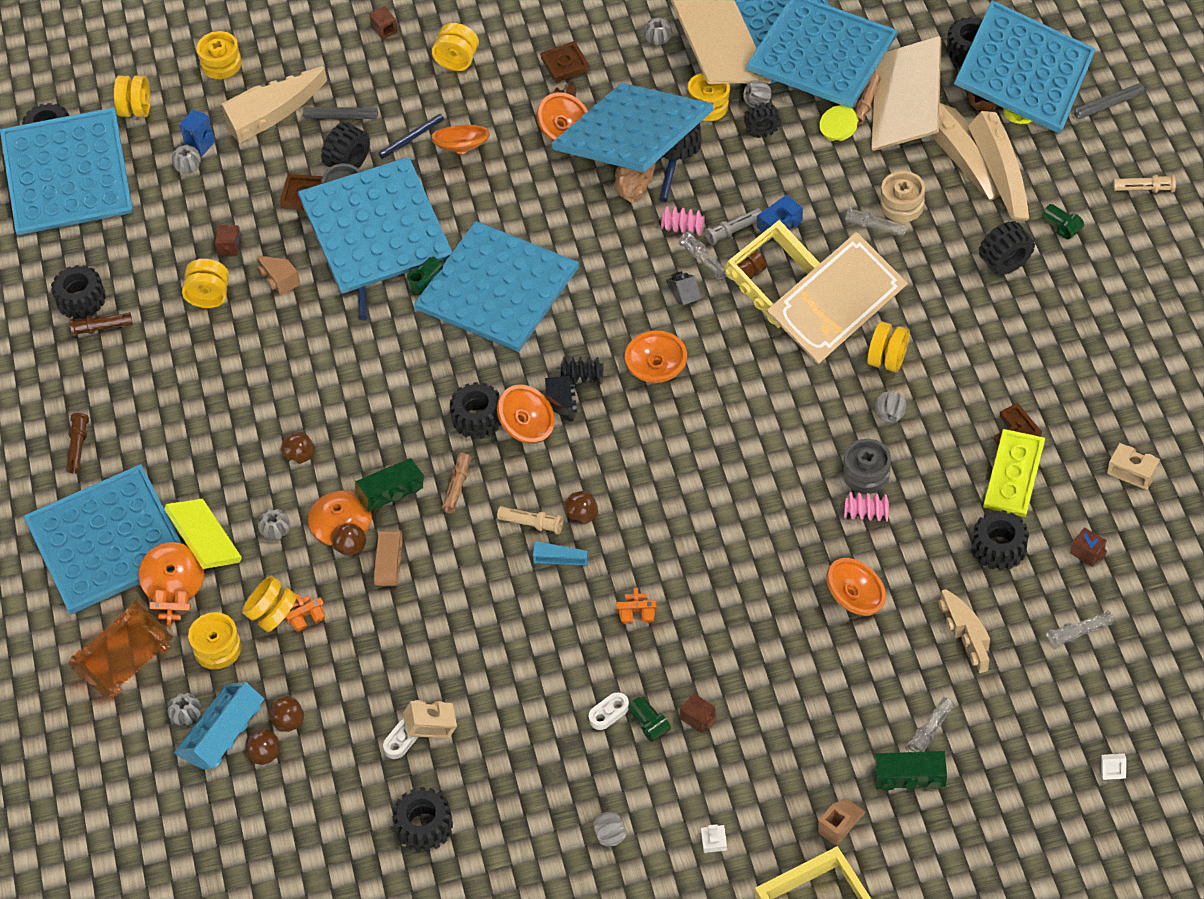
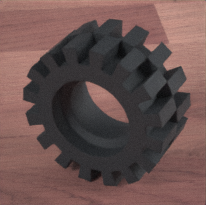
M764 102L760 103L759 106L754 104V108L749 107V111L746 110L743 116L748 134H751L753 137L757 135V138H761V135L767 137L768 133L772 135L773 131L776 132L778 130L777 127H780L781 123L777 108L768 102L766 105H764Z

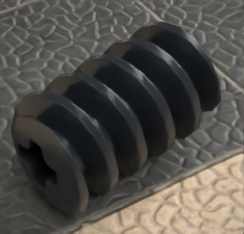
M563 356L560 376H570V380L572 377L575 383L578 382L580 377L583 383H586L588 377L591 383H594L596 378L599 384L603 383L604 363H600L598 357H596L594 363H592L590 357L584 363L582 357H579L578 362H575L574 356H572L570 362H567L566 356Z

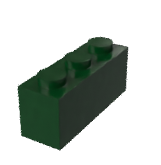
M409 458L355 481V495L366 511L369 512L423 489L424 475L412 458Z
M945 751L875 753L876 789L889 791L895 788L914 790L918 787H929L931 789L946 787L947 768Z

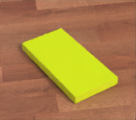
M1003 429L983 508L999 512L1003 510L1007 511L1008 514L1012 512L1017 516L1026 517L1045 438Z
M203 499L166 504L165 512L203 569L240 563L241 555Z

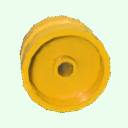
M458 23L445 24L440 29L432 47V56L440 66L448 70L463 71L470 66L479 46V39L465 25Z
M223 31L211 32L199 40L197 53L201 69L206 76L212 79H225L235 75L240 70L242 65L237 40L232 34Z
M703 73L692 77L688 82L687 97L713 104L714 110L702 121H714L725 116L728 111L730 85L707 84Z
M117 76L114 85V103L117 115L119 117H131L133 113L135 117H147L151 101L148 78L146 76H134L131 79L130 76Z
M210 259L191 261L185 269L182 287L183 298L188 303L201 308L220 306L225 302L227 295L228 269L223 264Z
M879 322L871 340L868 365L879 368L884 363L887 371L897 373L907 351L910 330L898 326L893 331L890 323Z
M271 575L264 579L249 596L242 609V614L252 621L258 619L257 625L268 633L286 617L293 607L297 595L287 587L281 589V582Z
M220 612L207 613L192 623L188 639L196 661L202 667L222 669L230 666L237 660L241 653L242 644L235 623L228 615Z

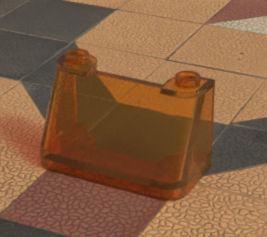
M138 599L130 604L129 608L91 643L83 647L82 652L80 650L77 651L68 663L78 675L106 698L110 696L115 698L123 690L121 686L157 653L163 654L172 646L169 642L173 636Z

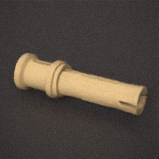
M1175 174L1160 177L1154 175L1152 178H1114L1113 188L1114 191L1152 190V192L1156 193L1159 190H1171V192H1175Z
M503 506L499 507L497 513L498 520L530 525L538 531L544 529L554 531L555 534L559 535L563 527L562 515L556 517L546 515L545 512L537 514Z

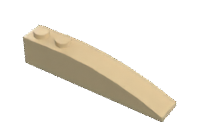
M320 66L301 72L300 76L297 77L291 75L281 82L271 81L268 86H255L222 103L228 131L238 143H241L280 122L307 102L327 82L325 68Z
M939 103V133L932 134L931 136L989 202L1000 197L1001 195L968 127L970 124L955 108Z
M981 111L968 127L1011 219L1027 221L1029 213L1023 179L1011 142L997 113Z

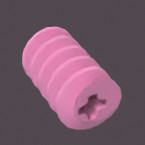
M667 205L662 215L661 229L665 226L666 231H670L673 227L674 232H678L681 229L682 233H686L688 230L689 234L692 235L696 231V234L701 236L705 217L701 216L700 210L697 211L696 215H693L692 209L689 210L688 214H685V208H682L680 213H678L677 207H674L672 212H670Z
M849 492L845 501L844 519H846L848 513H850L852 520L855 519L857 514H859L860 520H863L867 514L869 521H872L874 515H876L878 521H881L882 517L885 516L886 522H888L889 501L887 495L884 494L882 500H880L878 494H875L873 500H871L869 493L862 499L860 492H858L856 498H853L852 492Z

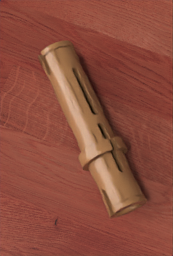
M873 73V76L863 90L860 100L856 103L857 125L864 123L865 116L871 109L872 99L881 80L880 75Z
M460 453L455 468L451 471V481L441 508L446 513L455 512L462 485L468 476L467 469L471 461V457L468 454Z

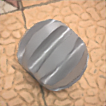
M661 17L652 18L645 25L644 34L650 44L655 46L664 45L671 38L672 28L666 19Z
M754 80L745 87L743 99L752 108H754V104L759 106L762 102L766 105L771 99V89L767 83Z
M190 145L179 146L172 154L173 166L177 171L184 174L193 173L201 163L198 150Z
M883 392L875 402V412L884 421H898L906 412V401L902 395L896 392Z
M268 509L266 513L261 514L258 528L266 539L280 540L282 536H286L289 532L290 521L282 510Z
M191 693L176 694V697L171 698L168 703L169 718L177 725L193 724L192 721L198 720L200 716V701Z
M605 812L595 819L593 827L600 844L612 847L620 844L625 839L626 831L617 813Z

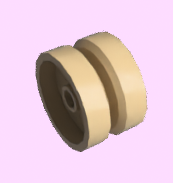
M907 171L894 172L888 175L883 180L881 186L880 206L883 214L897 222H910L918 218L924 209V181L920 176Z

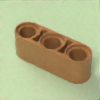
M379 530L374 571L375 586H398L402 552L401 530Z

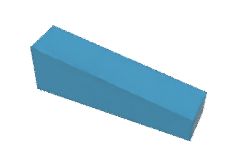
M535 541L533 560L534 563L588 565V551Z

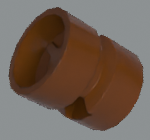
M756 250L737 266L751 280L753 276L759 275L766 269V262L763 256Z

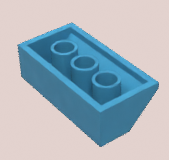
M247 682L225 684L175 750L174 754L201 769L216 768L221 763L223 754L235 744L234 739L237 735L247 728L249 719L259 712L264 698Z

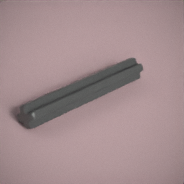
M1142 83L1132 85L1077 107L1074 114L1078 119H1081L1144 93L1145 88Z
M305 107L303 109V117L305 119H377L378 109L370 107Z

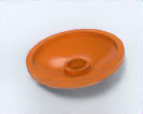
M552 93L540 102L537 109V121L542 132L551 141H554L586 114L588 110L581 101L572 95Z
M477 125L450 126L435 131L432 134V142L447 151L466 154L468 151L476 149L485 143L490 137V133L487 128Z
M648 331L638 335L629 343L625 351V362L628 370L638 379L652 383L664 382L676 377L684 369L687 362V350L684 343L677 336L669 332Z
M514 385L507 388L500 395L497 403V414L501 425L509 435L518 441L534 444L545 440L551 434L555 423L554 412L549 401L541 392L527 385Z
M335 491L322 496L313 504L308 514V525L312 535L318 541L332 546V531L338 525L344 523L355 524L362 528L366 534L372 521L371 511L367 512L355 493L350 491Z
M168 542L152 548L144 556L139 567V581L144 593L151 600H153L155 590L167 591V603H175L176 591L188 592L189 600L199 592L204 581V569L187 545ZM168 567L175 568L173 572H167Z
M840 558L830 565L827 570L826 581L831 595L838 604L854 614L863 616L874 615L882 609L886 601L885 588L878 575L869 566L852 558Z

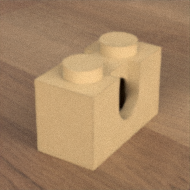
M1119 443L1109 461L1107 474L1148 490L1158 471L1160 459L1151 454H1139L1133 447Z
M421 700L410 701L403 712L406 733L410 737L450 738L457 727L453 703L436 701L432 704H426V702Z

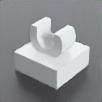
M1125 753L1101 755V776L1103 780L1126 778Z
M708 825V827L701 828L704 853L727 850L724 825Z

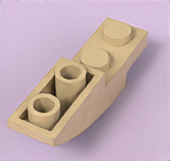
M946 589L942 590L941 600L938 603L941 612L946 614L948 630L953 631L955 638L962 637L964 646L969 647L971 652V663L973 666H977L979 673L988 671L989 657L986 651L989 650L990 637L975 613L961 599Z

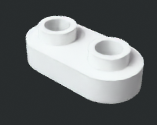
M613 693L592 708L589 712L590 725L594 729L603 730L628 712L629 706L627 696L623 693ZM616 705H620V706H621V708H618V709H617V708H614V707H615Z
M404 719L397 724L383 743L384 752L391 759L401 758L418 738L407 736ZM395 747H398V748H399L398 750H395V751L392 750V749L395 748Z

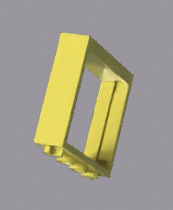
M778 220L731 258L723 270L728 278L736 282L741 292L750 297L755 307L763 311L769 322L780 328L781 326L766 312L773 303L737 266L772 237L807 274L820 264L786 226Z
M838 846L755 888V899H774L839 867L858 899L871 898Z

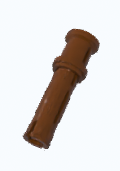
M131 312L100 318L88 316L86 319L75 321L70 319L72 337L83 333L93 334L95 331L133 325Z
M73 413L70 417L72 425L68 435L71 440L66 471L73 474L74 468L75 474L80 472L83 440L87 437L86 424L89 422L88 415L84 413Z

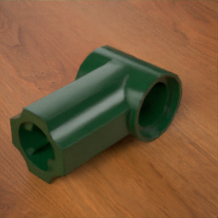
M1049 204L1042 213V219L1056 227L1059 234L1065 239H1071L1084 227V221L1079 215L1075 213L1069 215L1054 204Z
M434 256L429 257L418 269L408 272V286L413 295H421L431 280L443 269V265Z
M637 697L628 706V711L641 725V729L649 741L653 742L671 730L666 717L662 713H657L644 697Z

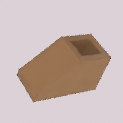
M258 257L259 266L257 269L260 275L267 278L270 288L272 290L275 289L279 295L301 285L298 272L288 259Z
M847 798L833 803L818 820V834L838 846L865 814V811Z

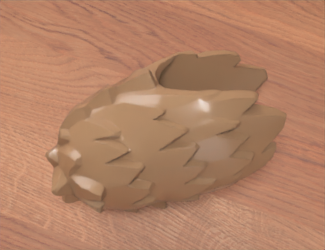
M656 162L645 172L617 166L616 180L614 182L616 192L631 203L642 198L653 178L652 175Z

